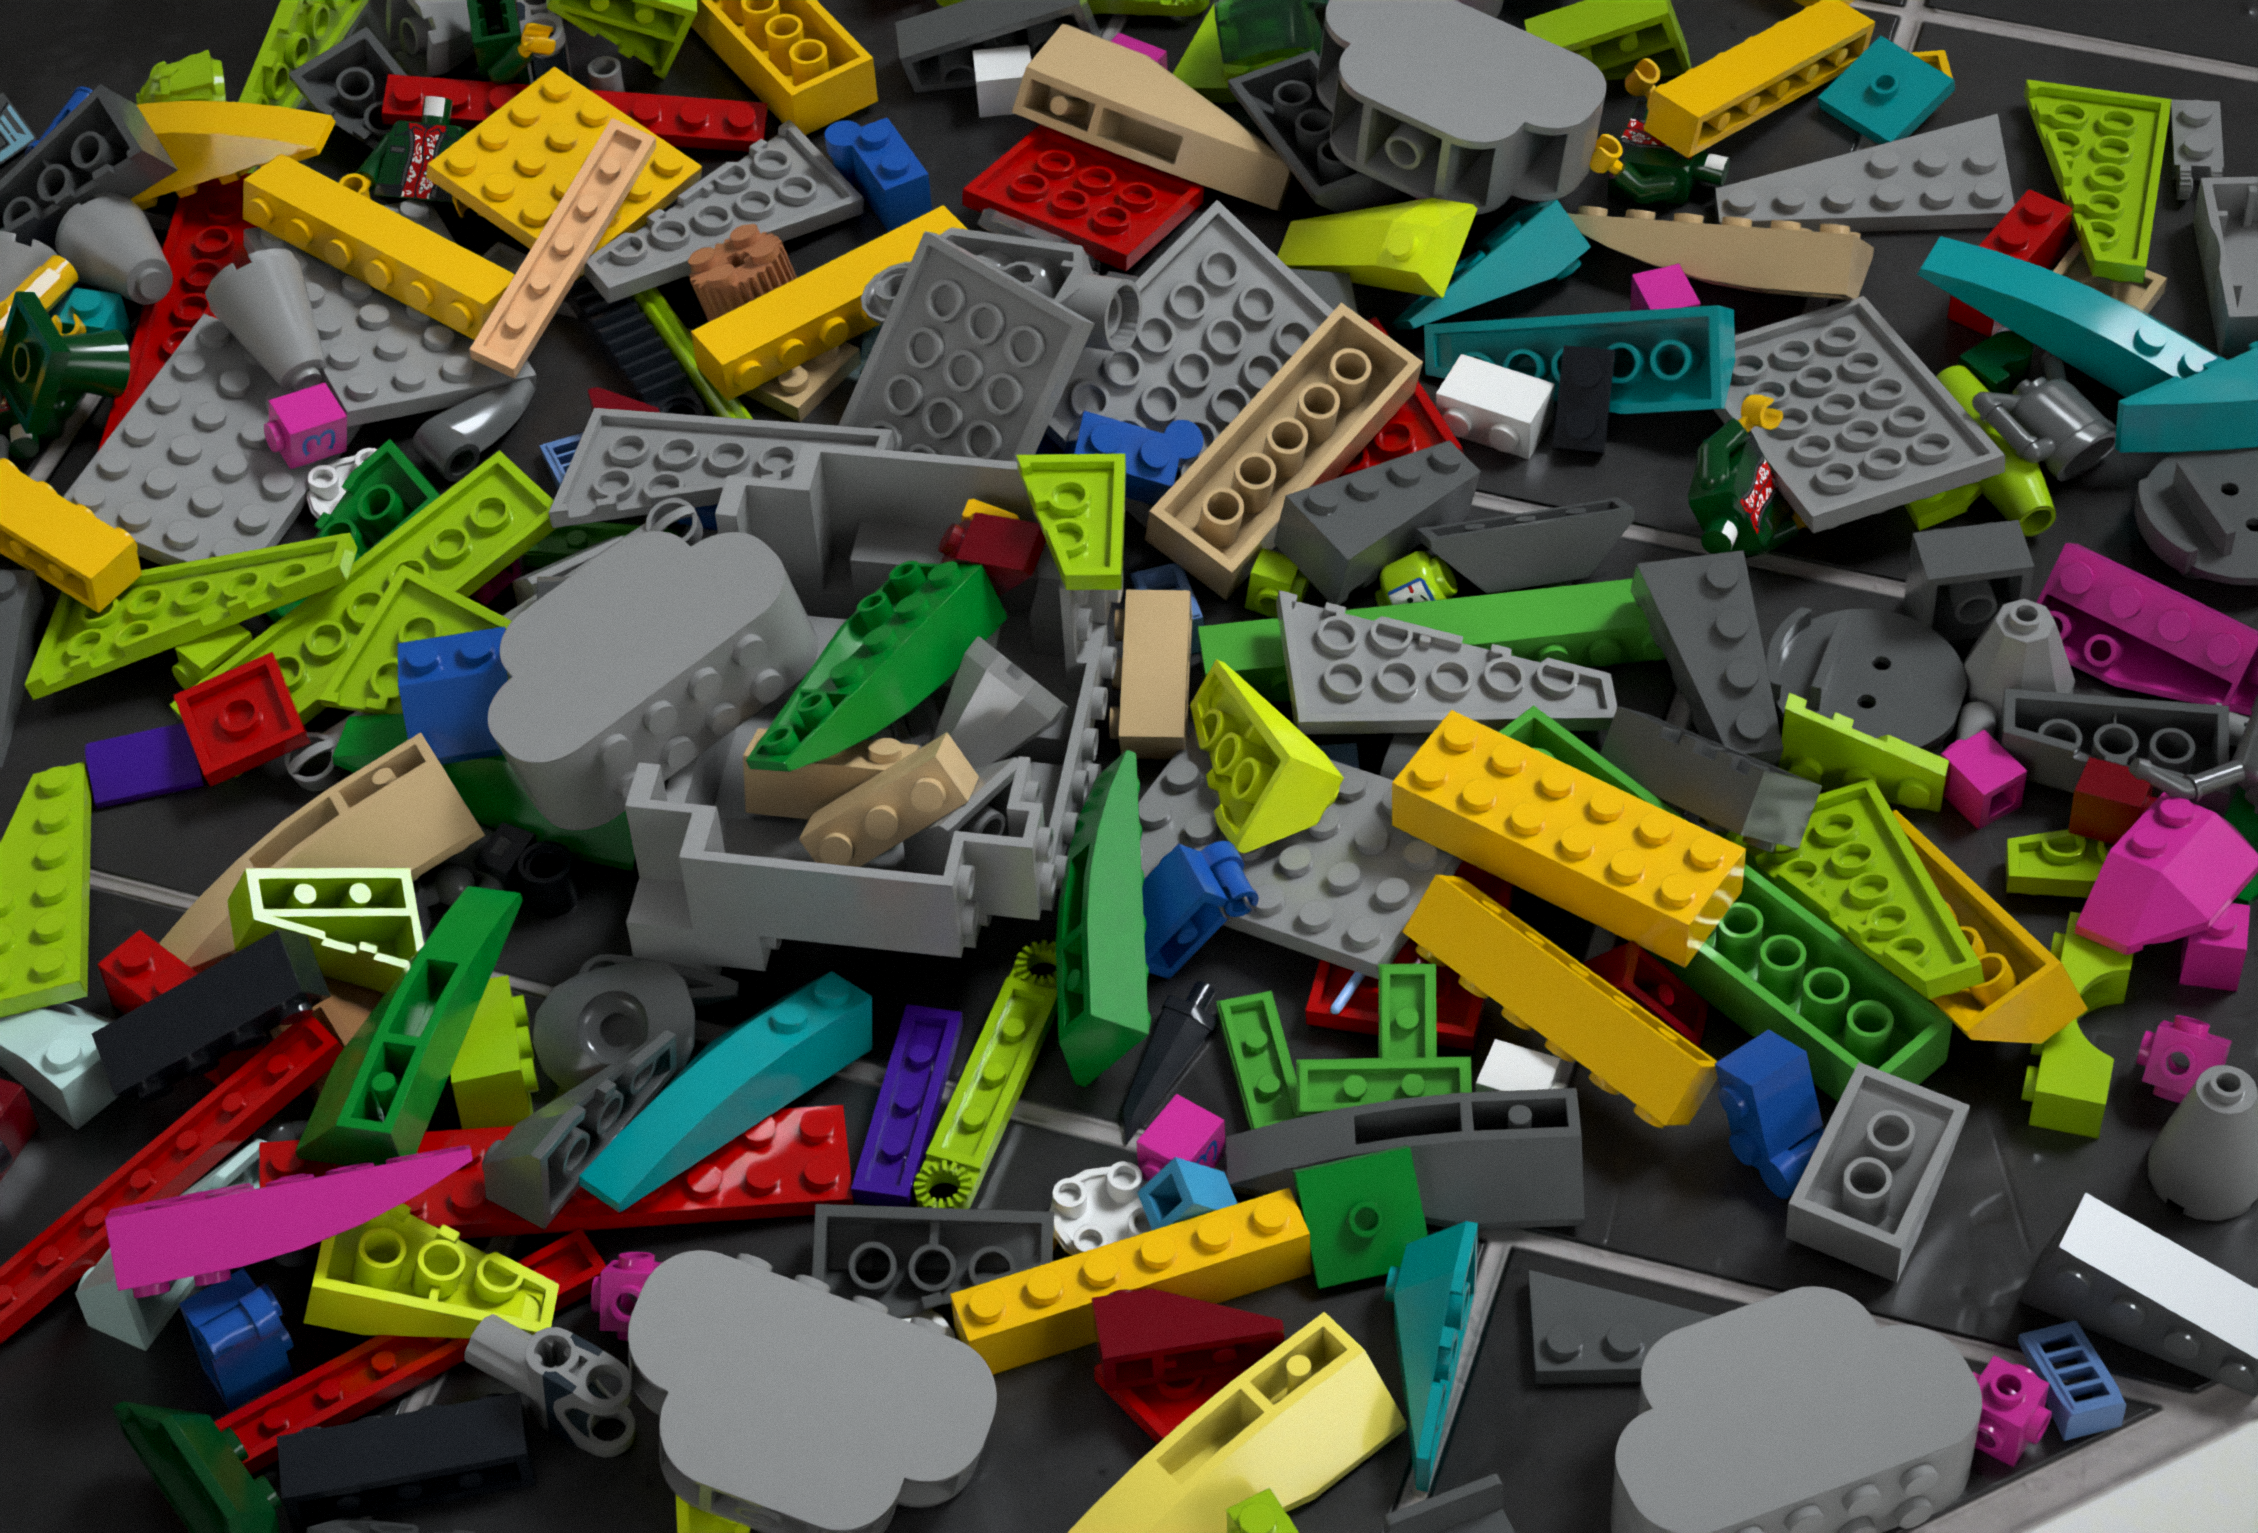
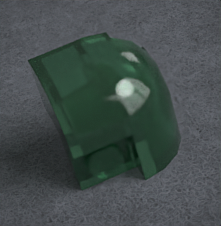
M1214 0L1215 21L1223 64L1251 67L1280 57L1292 58L1314 50L1320 57L1321 28L1316 19L1314 9L1327 6L1329 1Z

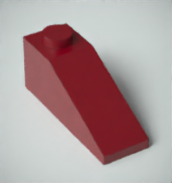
M1152 1288L1138 1291L1123 1289L1114 1291L1106 1296L1092 1298L1094 1330L1106 1392L1246 1370L1285 1341L1284 1326L1281 1319Z

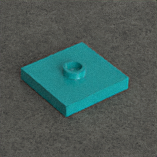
M1880 35L1817 98L1820 109L1878 145L1909 137L1956 89L1953 78Z

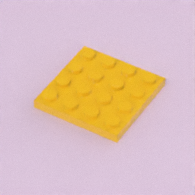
M554 66L427 164L426 178L531 250L611 118L656 137L655 151L592 252L594 254L624 232L635 233L647 223L649 215L659 208L664 210L677 199L678 195L701 179L702 166ZM584 267L579 273L576 280H578L581 276L585 274Z

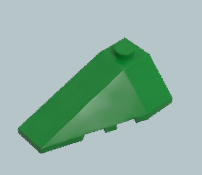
M389 439L350 473L341 486L346 493L331 514L322 513L314 525L319 531L313 539L350 532L358 548L354 559L355 562L441 495L396 444ZM308 597L265 613L275 624Z

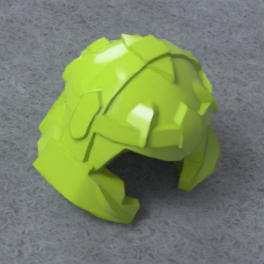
M208 49L198 54L187 56L175 63L167 64L165 61L157 63L152 68L149 79L142 86L139 93H136V105L174 101H226L221 60L212 59Z

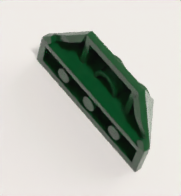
M122 1401L112 1408L119 1430L189 1533H280L275 1510L282 1506L281 1501L263 1475L254 1480L242 1464L249 1456L243 1444L230 1427L220 1432L209 1415Z

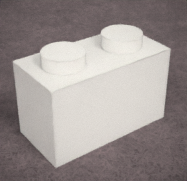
M1461 354L1436 393V408L1454 436L1529 459L1553 421L1555 384Z

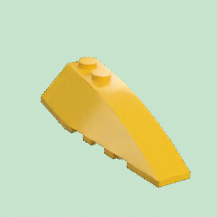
M174 101L138 104L137 107L178 170L136 195L131 200L144 210L156 206L158 201L156 197L176 191L178 196L183 198L197 193V184L218 178L222 185L240 180V177L250 171L252 167L257 165L262 167L280 153L297 162L320 155L336 122L332 115L242 102Z
M1894 810L1893 814L1982 964L1984 983L1962 989L1955 994L1943 995L1930 1000L1971 1040L2042 1044L2087 1011L2088 1008L2063 964L1897 810Z

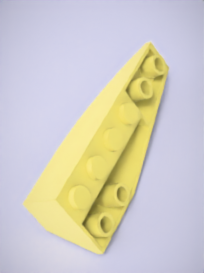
M1323 1312L1232 1380L1187 1417L1140 1459L1067 1533H1227L1226 1509L1268 1488L1271 1489L1285 1512L1310 1502L1406 1429V1421L1366 1351L1331 1317Z

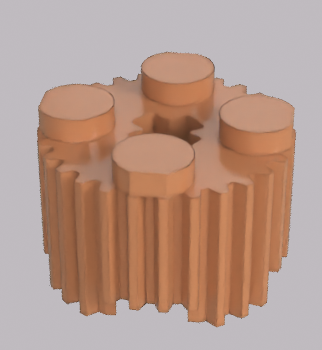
M755 224L737 227L731 232L730 239H725L724 243L715 244V248H701L692 253L688 259L691 273L689 274L690 281L709 322L797 278L779 237L774 236L773 233L767 234V232L760 234Z

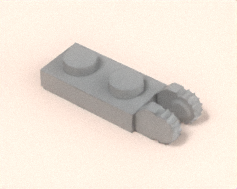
M2172 99L2169 114L2172 179L2176 180L2177 200H2189L2193 190V180L2223 177L2224 156L2220 101Z

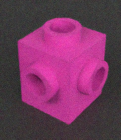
M2176 1015L2174 1023L2163 1020L2158 1025L2156 1033L2146 1030L2136 1061V1064L2146 1066L2142 1082L2155 1085L2154 1095L2181 1103L2202 1072L2213 1066L2225 1065L2232 1040L2209 1034L2210 1025L2208 1023L2191 1017ZM2181 1052L2185 1054L2189 1059L2190 1065H2179L2174 1060L2173 1053Z
M647 1252L619 1254V1260L611 1261L601 1271V1277L596 1276L594 1278L591 1290V1308L593 1312L600 1313V1331H617L618 1339L628 1341L629 1322L641 1289L654 1269L663 1263L655 1262L654 1254Z
M1994 1355L1981 1375L1972 1372L1982 1394V1411L1975 1448L2014 1467L2029 1442L2036 1445L2047 1429L2052 1416V1411L2045 1408L2050 1383L2040 1379L2029 1368L2020 1364H2011Z

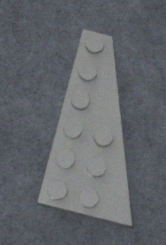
M1998 114L1715 188L1714 200L1718 225L1722 224V217L1751 219L1752 227L1770 228L1772 220H1784L1801 223V228L1810 229L1812 232H1819L1820 224L1849 226L1851 232L1995 228L2015 205Z
M1281 590L1278 592L1276 607L1294 726L1304 735L1433 733L1451 710L1499 732L1533 705L1567 731L1609 730L1617 710L1611 673L1551 658H1546L1540 663L1512 656L1511 648L1492 644L1491 649L1488 650L1462 643L1463 636L1384 616L1373 621L1345 614L1346 607L1326 602L1325 608L1297 602L1298 595Z

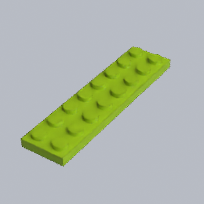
M499 450L356 560L352 565L347 582L308 597L197 684L273 652L281 667L303 725L307 724L327 708L320 703L318 698L402 564L468 598L556 529L552 528L549 516L554 500ZM176 701L172 702L170 706L174 714L184 723Z

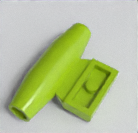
M1957 365L1944 369L1936 378L2005 455V472L1982 479L1976 483L1966 484L1935 494L1929 498L1904 504L1918 530L1921 531L1967 512V508L1983 494L2007 521L2019 520L2024 536H2035L2044 532L2054 523L2056 510L2039 463H2029L2024 458L2020 459L2016 455L2017 451L1988 422L1984 423L1980 419L1981 415L1972 406V400L1979 392L1989 391L1966 367Z

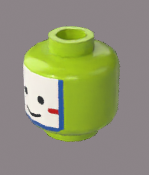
M1423 550L1416 551L1385 566L1380 574L1381 589L1375 592L1378 606L1452 599V595L1457 593L1458 587L1448 563L1439 556L1434 557Z

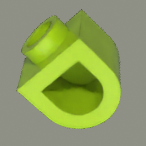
M1263 547L1251 571L1245 608L1266 616L1278 618L1276 600L1279 590L1298 595L1296 601L1302 603L1309 580L1285 554Z

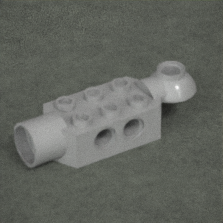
M953 227L940 234L943 238L1095 323L1084 347L1123 352L1134 342L1142 317V299L1138 286L1132 280L1094 275L1081 245ZM902 262L889 266L876 274L865 286L861 296L862 309L873 321L883 325L911 262Z

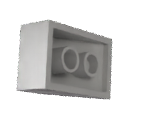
M1858 1062L1788 1203L1786 1238L1897 1283L1921 1233L1968 1115L1970 1105Z

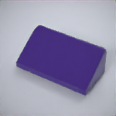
M184 723L90 742L84 746L97 809L204 786L201 767Z

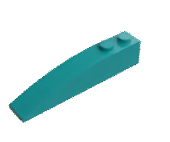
M1940 236L1917 273L1918 276L2124 397H2129L2175 376L2185 379L2201 372L2204 369L2203 364L2221 357L2133 305L2111 298L2087 285L2041 266L1991 249Z
M1719 305L1424 324L1426 375L1445 379L1460 355L1464 354L1554 383V401H1558L1564 345L1615 350L1609 412L1624 415L1724 409L1735 365L1734 309Z
M2258 341L2249 344V351L2229 360L2221 356L2203 364L2204 369L2201 372L2185 379L2175 376L2119 400L2115 449L2120 453L2187 452L2258 447Z
M831 971L790 991L718 1036L579 1175V1185L617 1212H622L872 1050V996Z

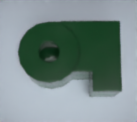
M2001 331L1960 355L1958 365L1966 367L1989 392L2008 394V391H2013L2022 381L2029 379L2034 347L2031 341L2014 331Z

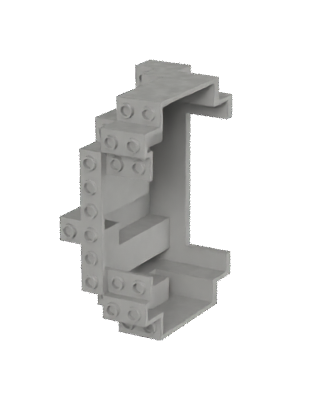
M805 442L801 443L790 481L727 475L715 512L718 534L740 532L753 535L763 541L780 558L818 638V652L814 663L840 626L857 610L858 603L865 597L875 593L889 579V573L892 569L907 561H917L918 563L941 562L944 555L938 551L941 539L952 523L958 525L962 522V513L968 499L972 500L973 498L1018 515L1019 520L1039 523L1017 470V462ZM1046 542L1033 575L999 597L1008 618L1001 624L996 650L1067 705L1068 709L1055 725L1001 760L1014 757L1018 759L1006 808L1009 836L954 831L943 876L908 872L903 841L860 867L816 863L799 840L809 820L746 813L743 754L757 729L769 728L804 677L776 700L770 702L730 734L723 737L692 760L687 766L669 778L666 791L661 765L638 762L625 804L639 873V881L626 921L633 957L664 961L717 975L721 974L722 967L765 971L771 949L778 950L782 939L961 958L964 947L976 948L981 926H990L992 915L1039 920L1041 910L1053 911L1057 889H1061L1069 857L1065 856L1067 845H1071L1079 815L1096 777L1101 774V765L1092 763L1096 759L1098 749V729H1095L1094 725L1096 719L1104 720L1108 690L1103 685L1105 679L1114 678L1116 670L1117 649L1116 647L1108 646L1107 620L1111 603H1120L1123 571L1122 590H1066ZM959 668L945 683L905 714L907 726L915 744L923 747L933 741ZM903 716L891 723L896 740L901 743L896 723L901 726L909 739ZM888 726L874 734L872 740L892 738Z

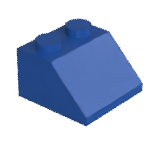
M505 626L398 643V688L408 740L421 732L441 764L503 755L489 730L488 711L498 690L510 679L500 658V643L506 631Z

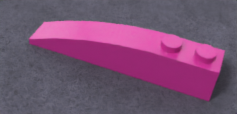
M469 1145L394 1157L387 1159L386 1164L374 1166L372 1162L342 1166L327 1171L325 1176L315 1178L314 1174L305 1175V1173L285 1176L278 1180L267 1182L266 1187L254 1189L253 1185L245 1183L113 1208L107 1214L105 1223L118 1291L132 1288L134 1298H141L171 1291L169 1281L193 1276L195 1286L232 1279L230 1269L243 1267L303 1249L357 1227L412 1199L473 1160L471 1148Z

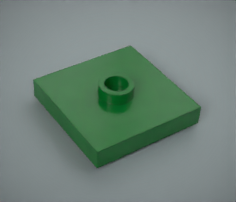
M1407 1145L1292 1170L1300 1212L1310 1232L1311 1268L1314 1283L1318 1289L1388 1274L1391 1266L1401 1267L1406 1244L1428 1236L1411 1148Z

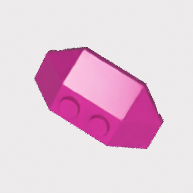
M2163 792L2110 849L2076 923L2075 934L2124 955H2129L2143 950V945L2170 942L2207 930L2258 873V853L2234 825L2217 813L2191 803L2187 799L2171 797Z

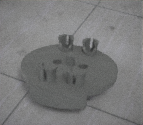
M2258 447L2174 452L2156 465L2148 478L2139 480L2135 499V518L2139 531L2151 550L2165 563L2179 571L2181 576L2188 579L2204 578L2231 585H2258V531H2251L2247 528L2251 525L2258 527ZM2232 490L2236 493V495H2225L2221 491Z
M1800 607L1780 624L1770 641L1766 664L1775 709L1782 721L1784 720L1785 706L1790 692L1807 700L1806 709L1830 719L1837 712L1854 720L1853 729L1874 738L1891 735L1935 755L1941 752L1945 738L1953 731L1967 693V677L1964 666L1956 651L1940 634L1928 626L1921 627L1920 622L1913 618L1878 609H1846L1811 619L1812 609ZM1883 663L1889 668L1878 670L1873 665ZM1862 702L1864 708L1860 707L1858 703Z

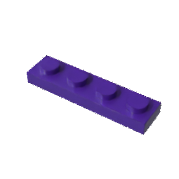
M906 1004L851 1187L853 1202L877 1206L911 1207L914 1197L913 1185L914 1181H916L915 1176L920 1172L924 1163L963 1028L962 1012Z

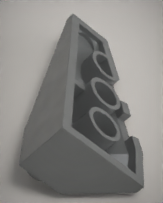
M367 26L288 74L291 82L317 113L332 115L336 122L335 125L374 149L385 134L392 131L394 125L383 124L382 119L388 74L406 75V73Z
M815 1204L812 1277L826 1283L830 1287L829 1293L850 1301L853 1300L854 1296L871 1298L885 1305L888 1308V1315L902 1318L951 1303V1293L1052 1262L1054 1212Z

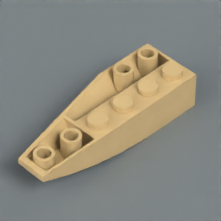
M1062 24L1026 66L1011 112L1134 161L1276 211H1281L1293 176L1292 171L1274 148L1149 56L1067 24Z
M1578 206V214L1567 213L1582 234L1621 254L1656 268L1680 264L1688 278L1712 285L1764 294L1839 300L1858 298L1874 251V247L1860 239V233L1851 232L1849 226L1837 224H1820L1819 232H1812L1810 229L1801 228V223L1784 220H1772L1770 228L1752 227L1751 219L1741 217H1722V224L1718 225L1703 223L1704 216L1689 213H1674L1673 221L1655 220V212L1634 209L1626 210L1625 218L1607 216L1608 209L1593 206Z
M420 732L325 790L277 825L237 859L193 903L159 944L198 974L231 956L232 952L235 951L227 900L246 868H410L413 882L423 873L449 857L464 851L469 845L484 837L485 834Z

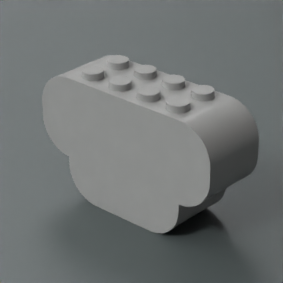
M1330 0L1325 13L1316 90L1322 104L1333 113L1330 145L1334 154L1345 165L1417 199L1437 198L1474 204L1477 208L1475 215H1479L1499 208L1511 195L1531 201H1550L1570 194L1579 186L1591 169L1589 164L1595 151L1606 95V81L1599 68L1588 59L1456 0Z
M662 531L638 533L610 547L522 611L509 624L500 643V658L510 679L498 690L490 704L488 727L530 801L550 823L568 830L594 828L611 821L626 810L625 804L638 762L660 764L663 780L665 781L800 681L810 670L816 659L818 638L780 558L759 538L746 533L728 532L710 536L690 547L682 538L672 533Z
M707 1250L683 1252L661 1263L649 1275L641 1289L629 1322L628 1367L632 1377V1386L637 1396L647 1408L660 1416L659 1461L663 1476L672 1491L690 1506L762 1533H884L893 1518L897 1504L917 1508L941 1504L957 1495L972 1478L995 1414L997 1403L996 1385L992 1372L984 1359L967 1344L946 1336V1329L940 1324L921 1317H912L911 1321L907 1322L888 1315V1308L871 1298L854 1296L853 1300L850 1301L829 1293L830 1287L826 1283L810 1276L796 1275L794 1280L771 1272L773 1268L771 1264L749 1254L740 1253L735 1259Z
M1810 1286L1792 1289L1677 1329L1663 1336L1651 1347L1642 1365L1638 1416L1625 1427L1616 1446L1610 1522L1611 1532L1882 1533L1899 1526L1904 1529L1916 1527L1929 1519L1932 1514L1942 1511L1953 1504L1963 1493L1967 1485L1982 1411V1394L1979 1384L1960 1351L1940 1334L1913 1325H1891L1878 1328L1870 1313L1858 1301L1845 1293L1825 1287Z

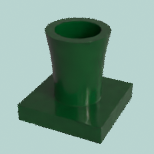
M15 292L0 341V390L26 434H45L58 391L87 393L112 399L122 396L130 375V354L126 339L118 329L60 335L35 292Z

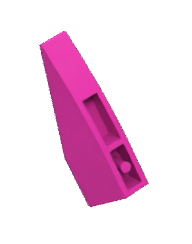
M2065 543L2036 603L2046 606L2055 620L2070 665L2115 687L2189 703L2216 705L2219 702L2222 703V706H2229V711L2251 716V708L2258 694L2257 630L2079 544Z

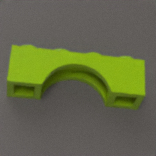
M2070 911L2066 934L2054 932L2051 953L2063 964L2088 1010L2042 1044L2032 1043L2030 1054L2042 1057L2040 1067L2029 1065L2027 1067L2021 1100L2033 1102L2029 1125L2099 1139L2114 1058L2093 1046L2083 1035L2077 1022L2092 1010L2107 1005L2124 1003L2134 953L2124 955L2075 934L2076 923L2081 913Z

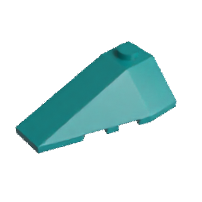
M1557 199L1521 206L1475 244L1479 251L1457 261L1451 276L1453 279L1449 282L1443 299L1421 295L1392 324L1397 331L1414 329L1554 277L1557 281L1562 280L1580 267L1582 263L1578 258L1590 249L1591 246Z
M1465 1221L1406 1244L1401 1267H1390L1386 1283L1385 1301L1394 1302V1330L1416 1490L1424 1492L1429 1491L1476 1293L1478 1223Z

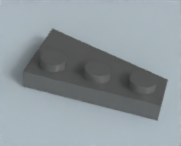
M1528 1270L1535 1384L1640 1382L1644 1359L1648 1351L1659 1339L1677 1329L1713 1317L1710 1314Z

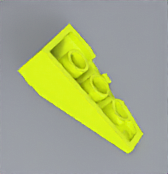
M1426 198L1291 221L1277 257L1290 269L1350 273L1351 283L1443 299L1477 208L1474 204Z
M1216 659L1192 700L1190 707L1199 747L1201 750L1209 752L1212 769L1206 774L1208 787L1218 791L1220 805L1214 810L1216 823L1228 841L1234 844L1237 851L1245 854L1317 825L1326 808L1331 806L1336 800L1344 777L1318 746L1226 663Z
M402 1203L357 1227L322 1240L303 1322L360 1335L471 1338L479 1323L485 1317L494 1314L525 1332L534 1335L537 1331L552 1326L559 1284L498 1252L486 1254L459 1240L460 1233L444 1224L438 1229L411 1215V1207Z

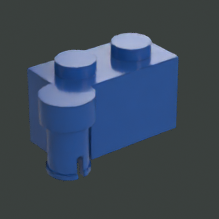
M887 117L862 127L852 121H838L829 125L825 130L826 150L828 155L832 157L833 166L852 186L857 185V189L888 232L932 211L929 174Z
M1083 411L1069 431L1064 454H1125V498L1154 506L1174 485L1176 474L1182 469L1183 465L1192 462L1201 452L1203 435L1196 424L1188 420L1173 421L1160 433Z
M1230 841L1214 842L1201 851L1177 844L1144 879L1142 887L1143 915L1147 923L1144 934L1145 959L1149 973L1170 979L1228 920L1221 907L1223 908L1224 906L1226 914L1230 917H1240L1252 911L1244 897H1247L1251 905L1256 906L1258 904V894L1253 890L1243 872L1245 866L1243 859Z
M1768 1029L1715 1063L1720 1085L1718 1098L1727 1114L1731 1131L1729 1144L1735 1156L1747 1166L1752 1165L1759 1169L1766 1186L1777 1197L1787 1199L1793 1195L1825 1129L1820 1128L1823 1126L1806 1051Z
M244 1268L231 1274L232 1279L215 1283L179 1303L202 1368L230 1410L293 1375L286 1351L293 1348L294 1345L279 1318L283 1314L281 1307L269 1286L264 1283L256 1287Z

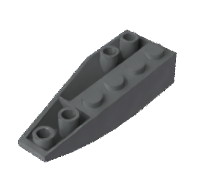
M1577 1088L1468 1092L1396 1099L1340 1108L1281 1121L1226 1137L1227 1180L1234 1193L1260 1197L1290 1188L1296 1203H1298L1292 1170L1407 1145L1411 1148L1426 1224L1452 1227L1469 1221L1478 1223V1230L1581 1226L1585 1222L1582 1135Z

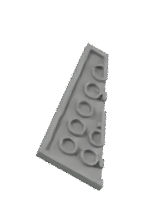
M789 119L778 127V135L766 142L760 139L749 147V155L739 162H726L678 195L675 206L666 212L659 208L647 217V225L636 233L624 232L592 254L584 265L585 276L605 300L611 303L688 276L691 273L688 259L692 253L701 248H715V244L724 243L725 239H730L731 232L741 225L755 224L760 234L762 232H767V234L773 233L774 236H778L784 242L863 214L864 198Z
M594 408L550 508L549 516L552 528L647 515L658 502L667 498L685 500L694 508L716 505L719 503L727 475L790 481L802 442L893 450L895 446L893 432L888 429Z

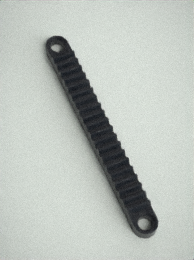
M585 274L576 280L565 296V299L634 400L658 407L660 413L706 416L703 403L691 387L687 374L685 372L682 373L677 360L673 361L669 348L665 349L662 338L660 336L657 337L653 325L648 324L644 312L640 313L637 302L635 300L632 301L631 296L608 303L586 278Z

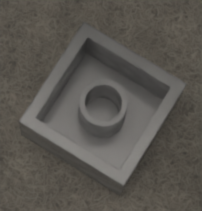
M2019 520L1914 532L1912 534L1903 603L1906 615L1919 621L1921 627L1928 626L1936 631L1952 647H1961L1976 643L2003 604L2022 599L2029 600L2035 566Z

